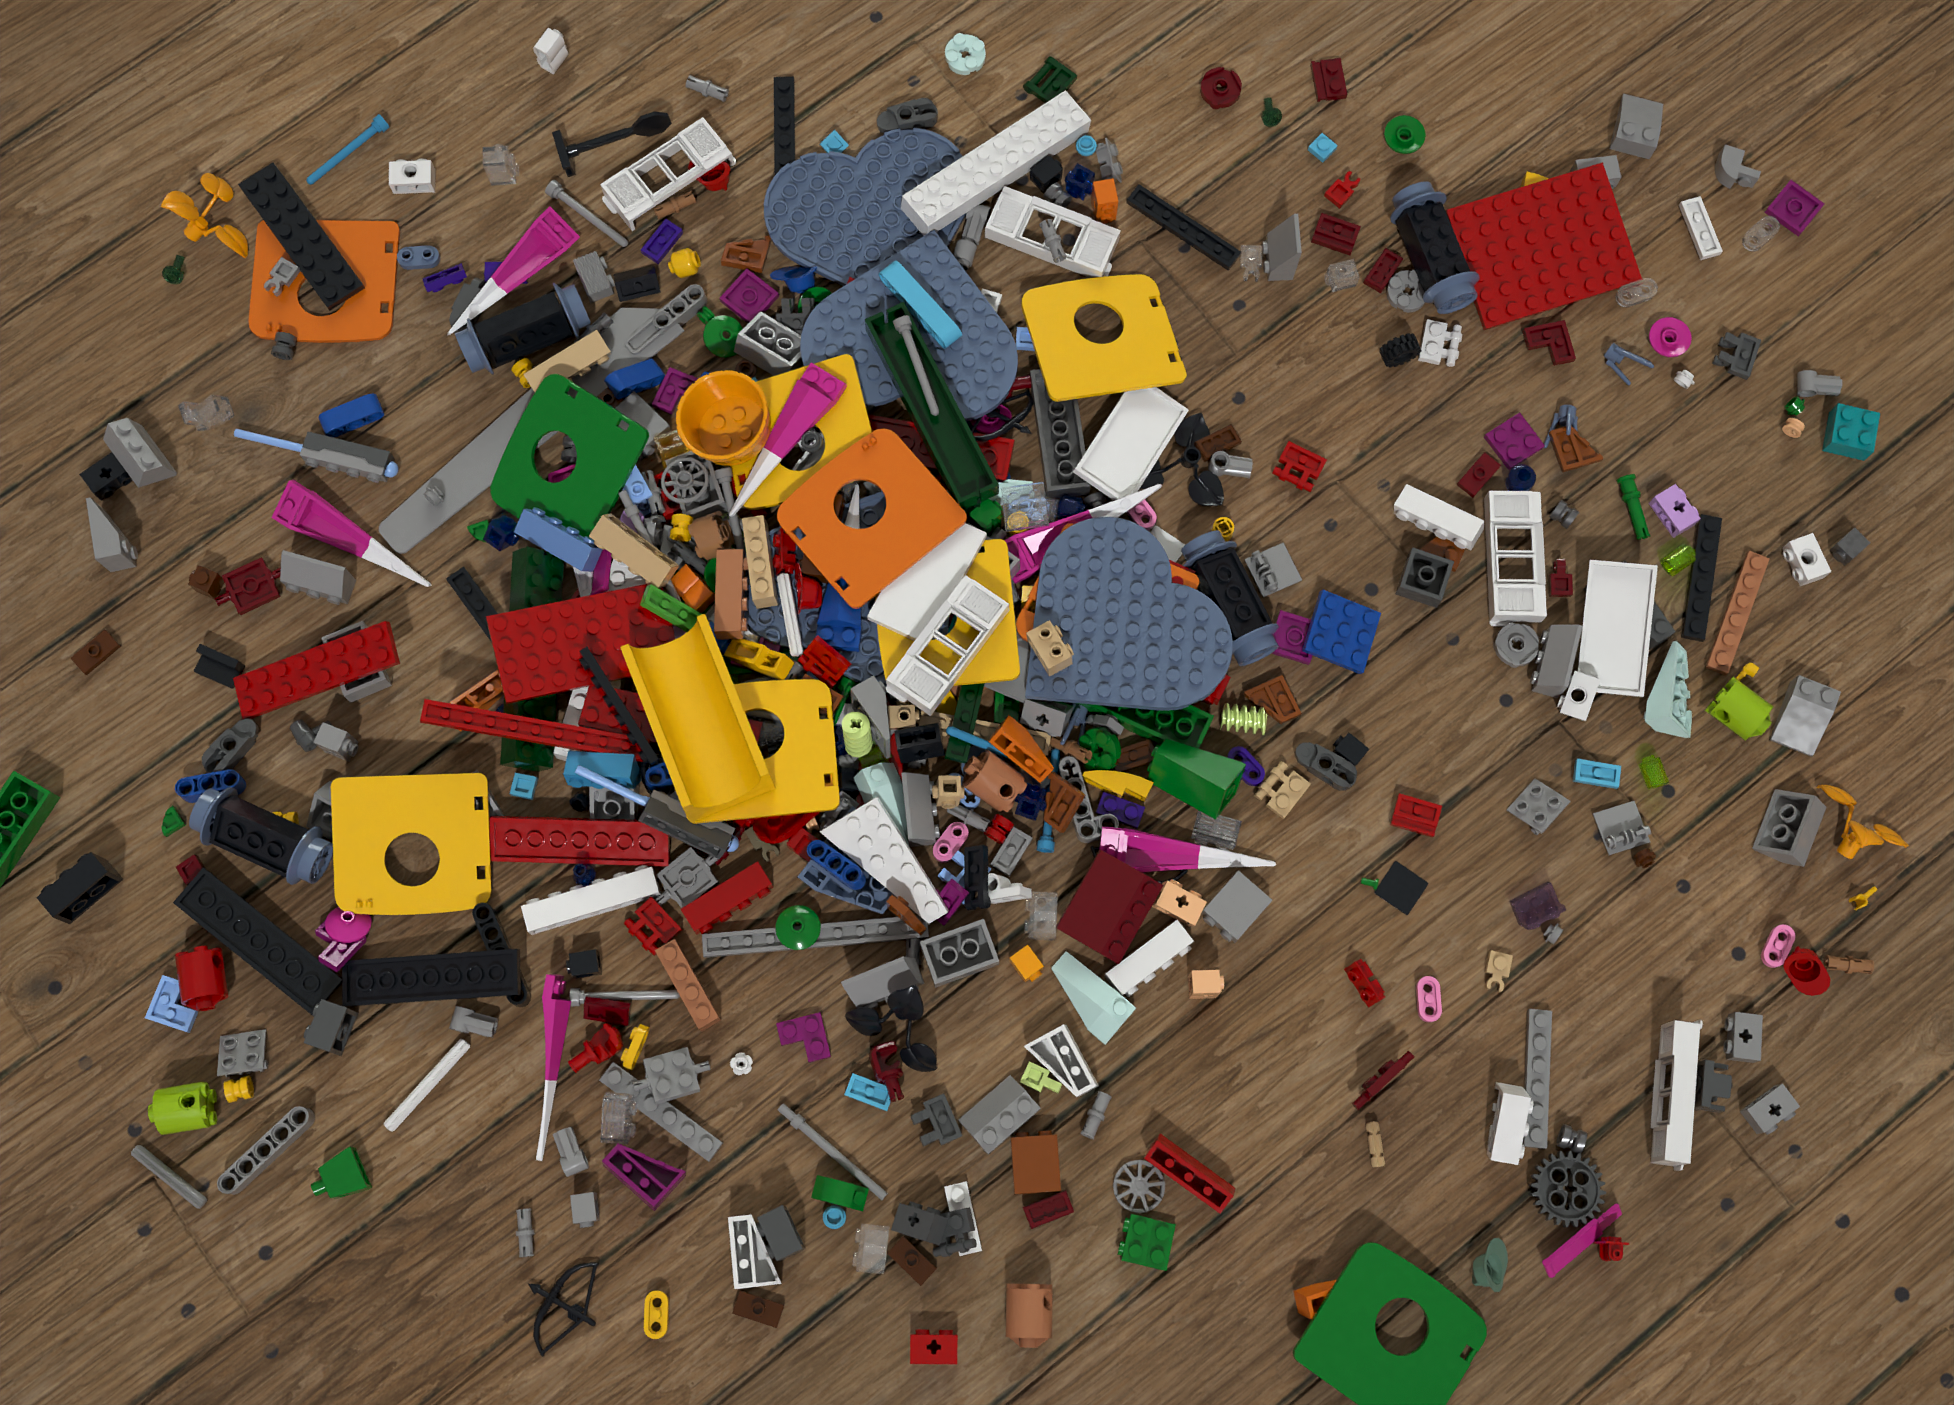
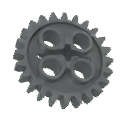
M1562 1151L1557 1152V1158L1555 1155L1549 1154V1161L1546 1159L1540 1160L1543 1167H1534L1538 1174H1531L1530 1176L1536 1180L1535 1183L1529 1184L1530 1187L1535 1188V1192L1529 1195L1537 1197L1533 1205L1541 1206L1538 1211L1539 1214L1547 1213L1546 1221L1554 1218V1225H1559L1561 1220L1563 1227H1568L1570 1222L1573 1227H1578V1220L1582 1225L1587 1224L1586 1217L1590 1220L1595 1218L1592 1211L1601 1212L1597 1204L1605 1203V1201L1599 1198L1600 1195L1606 1194L1605 1191L1600 1190V1186L1606 1183L1598 1181L1602 1173L1594 1172L1597 1167L1596 1164L1588 1165L1590 1158H1585L1581 1161V1153H1577L1574 1158L1572 1151H1567L1565 1156ZM1567 1168L1570 1169V1174H1569V1176H1568L1567 1171H1566ZM1554 1170L1559 1171L1561 1174L1559 1182H1555L1552 1178ZM1578 1172L1584 1177L1582 1185L1575 1181V1175ZM1568 1186L1571 1188V1192H1567L1563 1187ZM1553 1193H1556L1560 1198V1203L1557 1206L1551 1202V1195ZM1576 1196L1581 1197L1583 1200V1205L1580 1209L1574 1204ZM1566 1202L1568 1205V1210L1565 1209Z

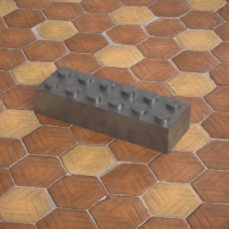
M1030 370L1031 394L1046 498L1055 499L1089 495L1090 484L1073 473V470L1085 453L1078 399L1059 402L1051 400L1048 396L1041 370Z

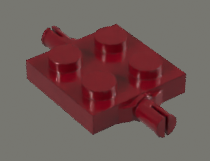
M261 557L222 575L226 585V593L214 598L217 605L220 606L228 601H232L237 612L243 615L281 597L276 587V579L280 578L281 567L271 571L268 569L265 560Z
M1407 1051L1400 1059L1396 1061L1391 1059L1384 1063L1377 1070L1380 1073L1378 1076L1374 1075L1368 1078L1361 1085L1363 1090L1359 1093L1360 1096L1352 1102V1105L1357 1110H1360L1364 1104L1371 1100V1097L1377 1094L1415 1058L1414 1055Z

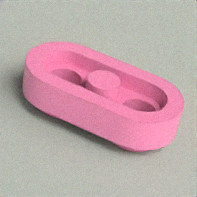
M1145 499L1126 512L1134 523L1146 530H1150L1155 526L1156 513ZM1147 518L1149 522L1143 523L1141 519Z
M961 822L951 823L933 846V856L937 861L941 863L951 861L954 854L964 845L969 834L965 824ZM959 829L962 834L955 836L953 834L954 830ZM941 847L948 848V852L942 854L939 850Z
M1782 924L1771 930L1761 952V960L1766 966L1776 968L1784 964L1795 941V932L1790 926ZM1779 933L1784 936L1783 941L1778 938ZM1770 953L1775 955V960L1769 958Z
M1425 976L1416 984L1417 1011L1423 1021L1434 1022L1442 1014L1440 984L1434 977ZM1424 985H1429L1431 991L1425 992L1423 989ZM1426 1007L1432 1009V1015L1426 1014Z

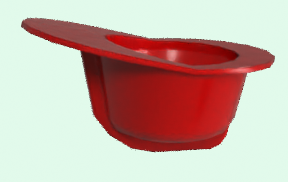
M692 161L689 162L688 170L695 167ZM723 161L696 180L709 191L721 189L726 191L730 180V166Z
M797 562L795 564V585L798 598L797 614L799 615L801 610L819 608L822 605V587L815 579L803 576L800 565Z
M1797 946L1795 951L1784 961L1783 967L1786 974L1801 993L1815 996L1826 992L1829 988L1831 981L1829 973L1813 950L1801 949Z

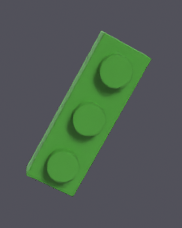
M652 584L646 586L640 603L642 607L685 632H688L695 625L697 616L702 615Z

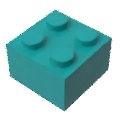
M1838 403L1828 414L1822 451L1865 461L1875 449L1880 413Z

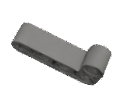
M1064 757L1059 764V776L1070 784L1079 786L1081 792L1086 795L1080 806L1085 807L1087 812L1084 815L1075 813L1072 818L1076 836L1082 843L1098 841L1101 839L1102 823L1110 821L1113 823L1114 828H1118V819L1112 814L1094 817L1079 763L1074 757ZM1069 764V767L1072 768V778L1070 779L1069 772L1067 769H1065V765ZM1089 827L1092 829L1093 834L1084 836L1081 833V829Z

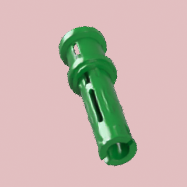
M1630 474L1618 478L1616 482L1621 487L1623 494L1621 499L1627 504L1636 540L1646 539L1651 535L1649 534L1639 500L1641 492L1637 490L1635 483L1636 475Z

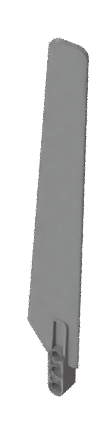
M697 284L690 285L661 309L620 308L610 317L614 323L601 334L602 339L611 351V355L608 356L610 359L600 366L596 363L590 367L591 371L582 377L579 374L573 377V383L597 397L608 387L604 380L610 373L652 358L684 332L682 326L693 318L698 311L700 312L703 306L707 305V297L703 288ZM696 295H701V296H700L698 299H696V300H693V299H692V298H693L694 296H696ZM684 308L683 312L676 313L678 309ZM662 322H668L665 326H660ZM570 387L568 394L575 398L578 392ZM532 388L380 523V534L397 553H407L491 486L509 440L535 394ZM553 431L544 435L538 442L536 449L559 431ZM434 486L437 487L444 494L442 497L443 503L440 502L437 506L430 503L423 495L427 491V487L431 489Z

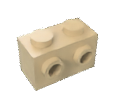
M1050 620L1026 633L1028 643L1049 677L1073 664V650L1068 643H1063L1061 639L1063 635L1057 625L1053 626Z

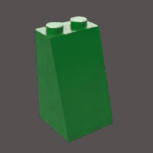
M1166 739L1161 745H1156L1151 754L1154 758L1147 769L1149 772L1147 780L1154 782V786L1216 820L1237 794L1246 764Z

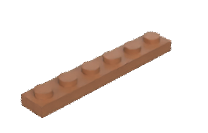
M1752 551L1746 553L1705 668L1725 676L1729 673L1769 558Z

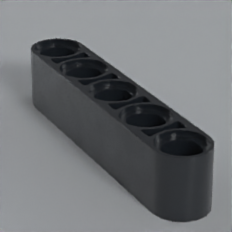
M478 903L473 908L472 915L487 951L512 949L495 909L487 903ZM485 909H489L488 918L480 919V913ZM497 929L498 936L494 940H489V932ZM520 969L521 990L524 992V997L518 1002L514 1000V996L506 997L513 1005L525 1007L531 1001V993Z

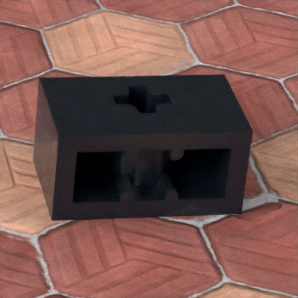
M112 452L79 474L93 494L101 501L104 498L111 497L120 487L132 482L131 477Z
M939 723L894 731L901 764L945 755Z

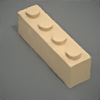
M595 330L523 375L533 391L536 392L543 379L550 374H559L573 381L572 378L578 374L582 377L591 371L590 367L596 363L600 366L610 359L608 356L611 355V351L599 332Z
M611 513L602 515L589 535L597 547L609 551L614 560L626 564L628 570L635 575L643 577L647 585L652 584L657 588L666 587L679 567L676 562Z
M764 515L743 518L742 524L752 600L757 609L777 606L779 604L768 524Z

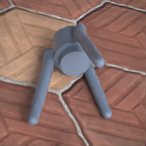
M1615 343L1610 346L1604 355L1608 359L1606 364L1627 385H1631V382L1615 365L1616 362L1620 364L1624 357H1628L1644 366L1654 368L1652 362L1624 350Z
M1572 405L1560 406L1559 413H1554V419L1549 432L1555 430L1558 422H1560L1561 426H1566L1567 435L1571 433V426L1578 432L1576 407ZM1549 432L1545 439L1544 448L1548 447L1551 440Z
M1076 703L1071 705L1073 710L1069 725L1060 742L1061 745L1065 744L1074 725L1079 726L1081 724L1079 738L1084 735L1088 709Z

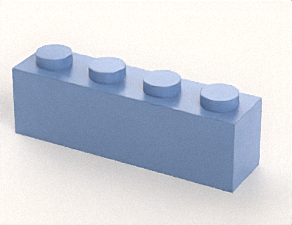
M539 508L523 509L514 533L580 571L593 572L603 549L597 547L592 538L579 535L580 531L573 527L563 526V522L555 517H547L545 515L546 512Z

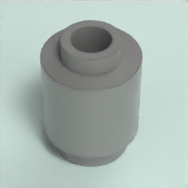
M969 238L958 240L953 253L965 271L972 266L977 249L974 241Z

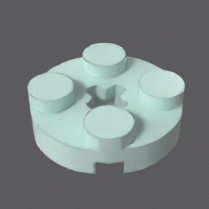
M958 33L946 45L945 60L949 68L957 74L969 75L970 72L975 70L977 72L985 63V45L983 41L973 35ZM967 51L970 56L963 58L961 52Z

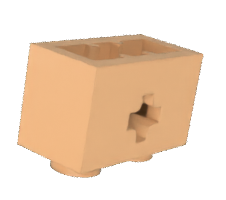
M1175 880L1162 882L1164 886L1152 907L1188 927L1195 926L1207 903L1201 899L1202 895L1192 890L1188 892L1182 889L1183 885ZM1182 898L1181 903L1184 905L1178 906L1179 902L1176 899Z
M1193 970L1188 975L1189 999L1216 998L1224 989V976H1220L1219 970Z

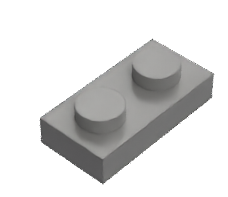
M1013 827L990 866L1010 877L1033 838Z

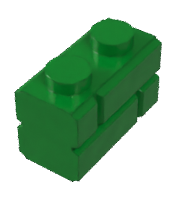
M987 499L970 512V524L986 532L989 537L997 526L1001 527V511L1003 509L997 501L994 500L992 502L990 499Z

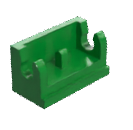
M995 691L994 723L1001 724L1008 715L1018 722L1019 701Z

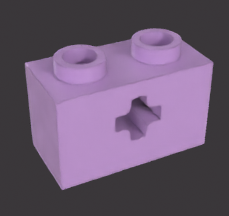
M1676 484L1656 495L1648 503L1673 538L1693 527L1701 519L1697 509L1691 506L1686 499L1685 492L1678 488Z

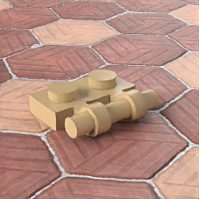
M1281 761L1277 767L1272 768L1267 780L1261 782L1258 786L1259 790L1254 796L1260 801L1265 795L1268 796L1271 800L1266 806L1284 819L1311 783L1294 770L1287 777L1283 772L1288 766ZM1278 780L1282 783V786L1275 792L1272 786Z

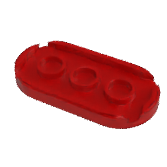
M820 812L753 818V830L757 838L765 843H781L789 839Z

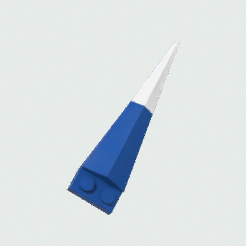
M858 484L855 486L845 521L846 526L860 529ZM843 578L837 581V584L843 591L849 587ZM828 582L817 621L816 636H820L835 650L859 652L862 637L861 608H851Z

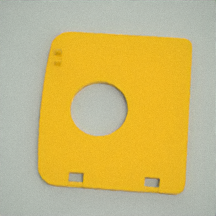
M1136 274L1087 278L1030 289L1023 295L1021 308L1047 393L1051 400L1059 402L1174 385L1185 381L1187 376L1183 361H1181L1179 349L1165 307L1162 304L1158 286L1150 277ZM1150 299H1156L1158 307H1152ZM1095 303L1108 306L1119 315L1123 325L1122 334L1115 341L1106 344L1088 341L1079 334L1075 327V313L1081 307ZM1174 353L1176 362H1170L1168 354Z
M843 354L814 363L848 385L837 403L814 425L823 433L825 439V449L820 460L814 466L801 471L787 469L779 463L744 503L743 506L745 508L758 510L781 505L823 466L872 432L855 361L851 355ZM808 366L756 382L762 389L768 403L771 422L770 433L797 380L801 379ZM760 452L745 463L730 466L737 498L744 484L740 485L738 476L745 474L747 480Z
M1002 539L984 541L981 547H984L985 552L976 555L966 576L1009 603V612L953 686L1012 681L1020 675L1008 546ZM957 617L955 626L945 636L967 650L980 632ZM877 624L881 660L886 680L914 641ZM937 639L931 640L919 655L947 675H949L962 657Z
M816 679L772 680L734 684L745 713L754 710L768 711L777 716L783 724L784 740L780 749L771 757L764 759L775 789L692 823L698 824L831 811L838 808L840 794L832 697L828 686ZM819 708H827V719H820ZM832 774L833 786H825L824 775Z
M483 773L339 777L332 781L331 811L334 893L336 903L340 909L351 911L354 914L415 915L473 909L478 903H487L491 896L492 887L488 780ZM482 796L483 809L475 810V797ZM405 833H419L432 840L438 849L440 858L438 870L433 878L421 885L408 886L399 883L389 874L385 864V855L388 846L396 837ZM477 866H485V879L477 878Z

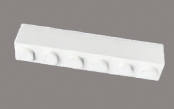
M644 865L635 868V872L629 874L620 872L614 874L613 878L609 880L604 878L591 882L592 885L586 887L577 885L571 887L570 891L561 894L560 891L548 895V898L543 900L539 898L528 900L526 905L521 906L527 931L534 935L643 902L650 897L656 898L661 895V891L653 867Z

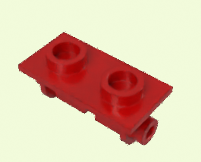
M780 528L773 537V547H776V555L773 556V568H776V576L782 570L785 573L793 574L796 564V554L788 553V551L795 552L796 543L786 532L783 533V529Z
M1359 959L1344 969L1349 980L1354 984L1361 999L1368 1008L1385 998L1383 994L1385 991L1377 979L1372 982L1369 981L1368 978L1374 974L1366 961L1363 962L1362 959Z
M1601 1237V1241L1593 1242V1244H1599V1257L1603 1261L1621 1260L1623 1257V1245H1629L1627 1242H1622L1621 1237Z

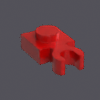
M1351 171L1346 173L1343 182L1337 179L1324 194V197L1339 209L1353 195L1354 190L1352 189L1356 188L1360 182V178H1357L1356 181L1349 180L1352 175Z

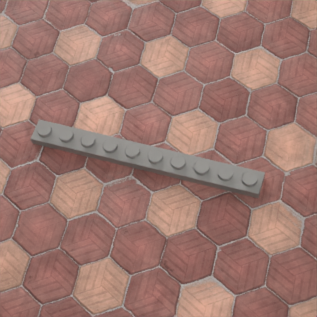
M915 915L927 928L921 936L898 917L821 924V931L817 941L807 949L929 938L928 923L919 915ZM802 925L793 926V928L795 930H800L802 928ZM776 928L702 934L704 958L792 950L785 947L779 941L776 935Z

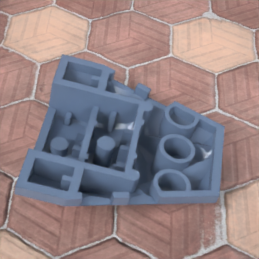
M852 806L845 815L854 811L856 808ZM826 839L824 842L852 861L862 870L866 877L865 885L859 890H852L812 859H810L797 878L816 892L883 914L887 909L886 901L891 895L896 896L829 839ZM824 849L817 850L815 856L822 855ZM841 861L835 862L832 865V869L838 868L841 865ZM852 874L849 881L856 880L859 874Z

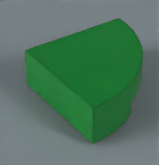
M488 520L467 526L470 534L475 539L482 542L495 541Z
M171 806L165 812L161 827L165 837L170 836L186 825L174 806Z

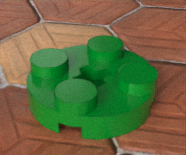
M1105 727L1090 729L1079 738L1080 746L1092 751L1091 760H1088L1086 764L1084 763L1086 769L1094 771L1111 770L1116 766L1117 759H1120L1121 746L1115 734L1111 735L1107 731L1109 729ZM1098 745L1103 748L1101 754L1098 751Z

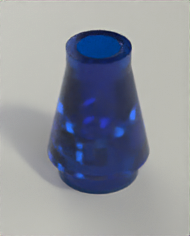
M577 864L573 869L574 881L583 886L591 884L595 878L594 868L589 864ZM584 869V873L582 875H578L581 872V870Z

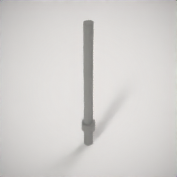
M626 490L619 492L618 494L626 508L624 511L627 517L631 518L637 533L653 545L638 515L640 512L636 504L633 505ZM670 579L665 589L669 595L681 601Z
M784 1103L778 1108V1111L790 1121L791 1126L796 1130L799 1128L880 1200L886 1197L888 1194L810 1127L805 1122L806 1119L799 1113L795 1114Z

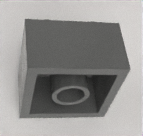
M1412 547L1407 556L1395 594L1437 608L1443 599L1454 561Z
M321 999L320 1003H317L312 1015L314 1018L311 1025H308L304 1032V1043L342 1056L359 1013Z
M781 1205L757 1217L759 1223L756 1224L760 1236L766 1237L769 1243L765 1247L771 1259L782 1261L805 1250L786 1206Z

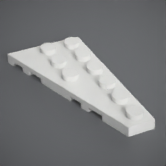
M878 796L820 831L821 834L896 897L901 896L909 903L908 906L927 923L930 924L949 912Z

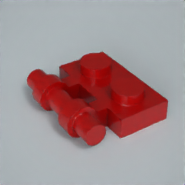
M1288 441L1278 461L1284 464L1285 467L1281 469L1275 466L1272 474L1278 476L1279 480L1283 482L1286 480L1296 485V488L1301 491L1304 489L1311 492L1314 484L1308 482L1307 479L1311 477L1317 480L1327 459ZM1291 468L1303 473L1301 478L1289 473Z
M818 635L805 649L804 654L797 660L803 665L804 670L813 673L831 689L851 666V663Z
M652 897L635 911L640 917L636 923L631 918L624 922V925L629 929L630 935L632 937L636 936L642 943V947L646 951L649 950L653 956L657 955L655 950L658 949L656 942L659 939L666 944L682 931L680 926ZM645 925L654 932L650 937L642 931Z

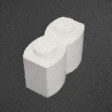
M547 28L533 47L540 67L554 74L568 56V51L562 33L556 29Z

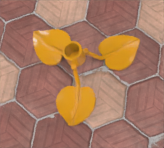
M205 173L201 176L200 182L202 186L214 196L200 217L198 208L194 206V201L183 192L172 191L163 199L162 208L169 209L190 221L184 229V234L188 239L196 242L203 235L207 237L215 231L216 236L225 245L243 258L248 256V243L242 232L231 225H225L224 227L217 225L208 230V222L204 219L217 198L224 202H229L233 198V190L226 181L211 173Z
M1831 785L1817 786V788H1821L1833 800L1849 808L1844 832L1841 835L1843 840L1837 848V851L1844 857L1853 859L1860 848L1868 845H1883L1884 840L1895 845L1904 846L1905 848L1909 846L1899 834L1884 825L1874 824L1873 828L1876 831H1873L1856 821H1852L1854 805L1857 802L1846 791ZM1849 827H1851L1853 831L1850 834H1848Z

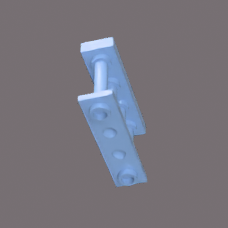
M635 464L623 490L627 491L633 505L636 504L643 517L648 518L652 516L648 498L653 495Z

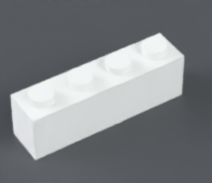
M1406 484L1394 504V514L1402 521L1408 520L1421 530L1427 529L1440 539H1448L1461 549L1467 548L1472 550L1484 530V520Z
M1176 920L1113 967L1104 977L1122 996L1126 994L1127 997H1130L1139 990L1137 985L1143 981L1147 984L1156 977L1154 972L1160 968L1163 970L1167 969L1174 963L1172 960L1178 954L1183 957L1191 951L1190 945H1192L1194 940L1180 922Z

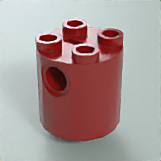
M198 946L193 948L194 952L176 953L175 960L182 1005L196 1011H208L215 1009V1005L218 1002L229 997L222 948L208 950V946Z

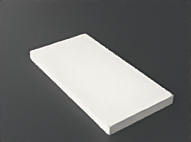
M1157 387L1124 392L1073 470V473L1114 501L1138 492L1189 410Z
M965 523L884 588L867 616L868 620L915 641L944 601L947 600L962 578L967 574L987 537V533Z
M1600 560L1589 561L1578 672L1601 679L1596 693L1644 697L1657 565Z

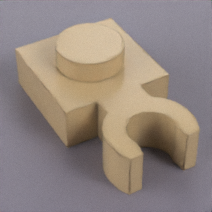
M1493 950L1489 951L1485 973L1491 974V977L1485 983L1486 990H1489L1491 983L1495 982L1498 985L1497 992L1503 991L1504 982L1502 977L1509 978L1513 955Z

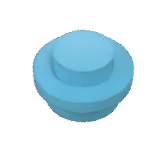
M1085 135L1077 140L1076 150L1080 155L1090 156L1096 151V141L1091 136Z
M830 1206L823 1213V1221L827 1227L838 1229L844 1225L846 1213L840 1206Z

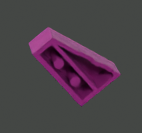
M619 1143L602 1160L603 1166L653 1211L662 1204L686 1177V1171L667 1165L660 1160L650 1158Z

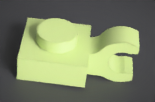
M1030 1061L1020 1081L1021 1084L1040 1093L1043 1087L1059 1093L1062 1087V1083L1048 1078L1049 1070Z

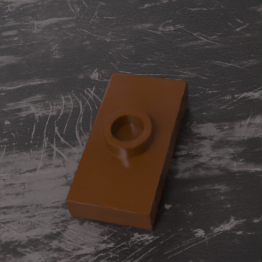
M1232 424L1195 441L1194 446L1200 451L1201 458L1206 462L1212 458L1215 452H1226L1240 445L1242 441Z
M104 629L72 656L71 660L85 675H88L121 646Z
M904 1236L887 1253L920 1286L937 1269Z
M740 1290L732 1314L777 1328L784 1304Z

